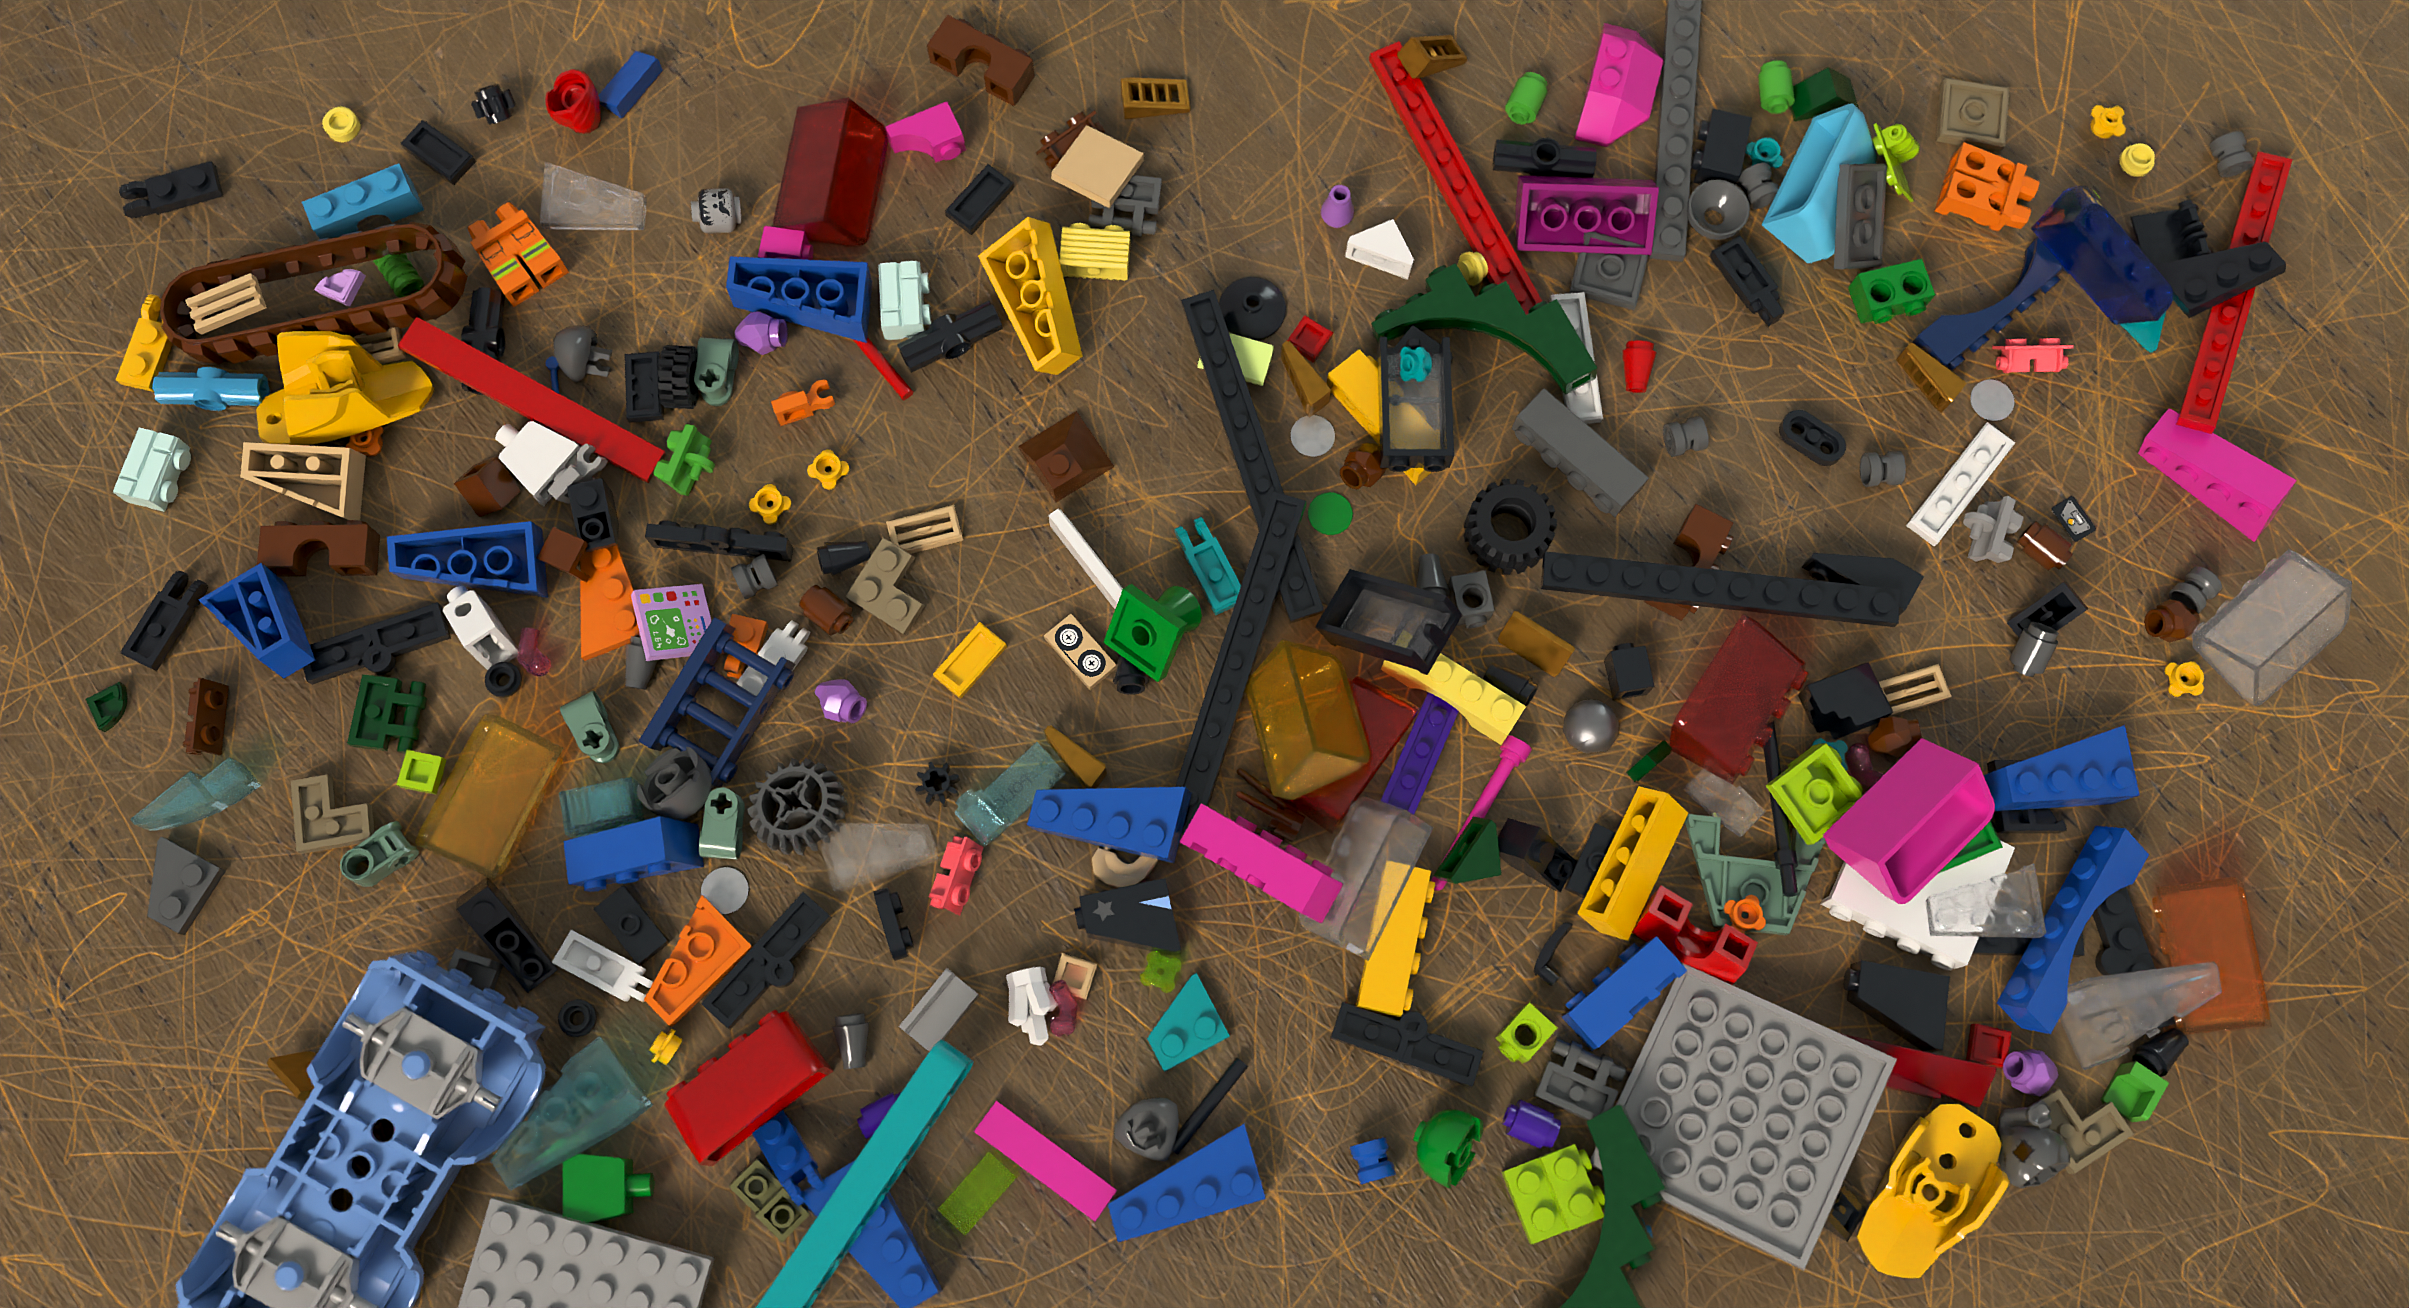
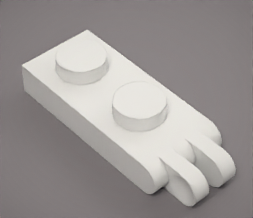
M791 620L783 631L777 628L758 652V655L775 665L780 657H784L795 663V668L808 649L804 643L808 639L810 631L802 628L796 637L793 638L792 636L797 631L799 624ZM748 666L736 684L757 696L768 677Z
M573 930L569 932L552 961L553 964L625 1002H628L632 996L644 1003L646 995L635 988L638 983L648 988H651L653 981L643 976L646 971L645 968Z

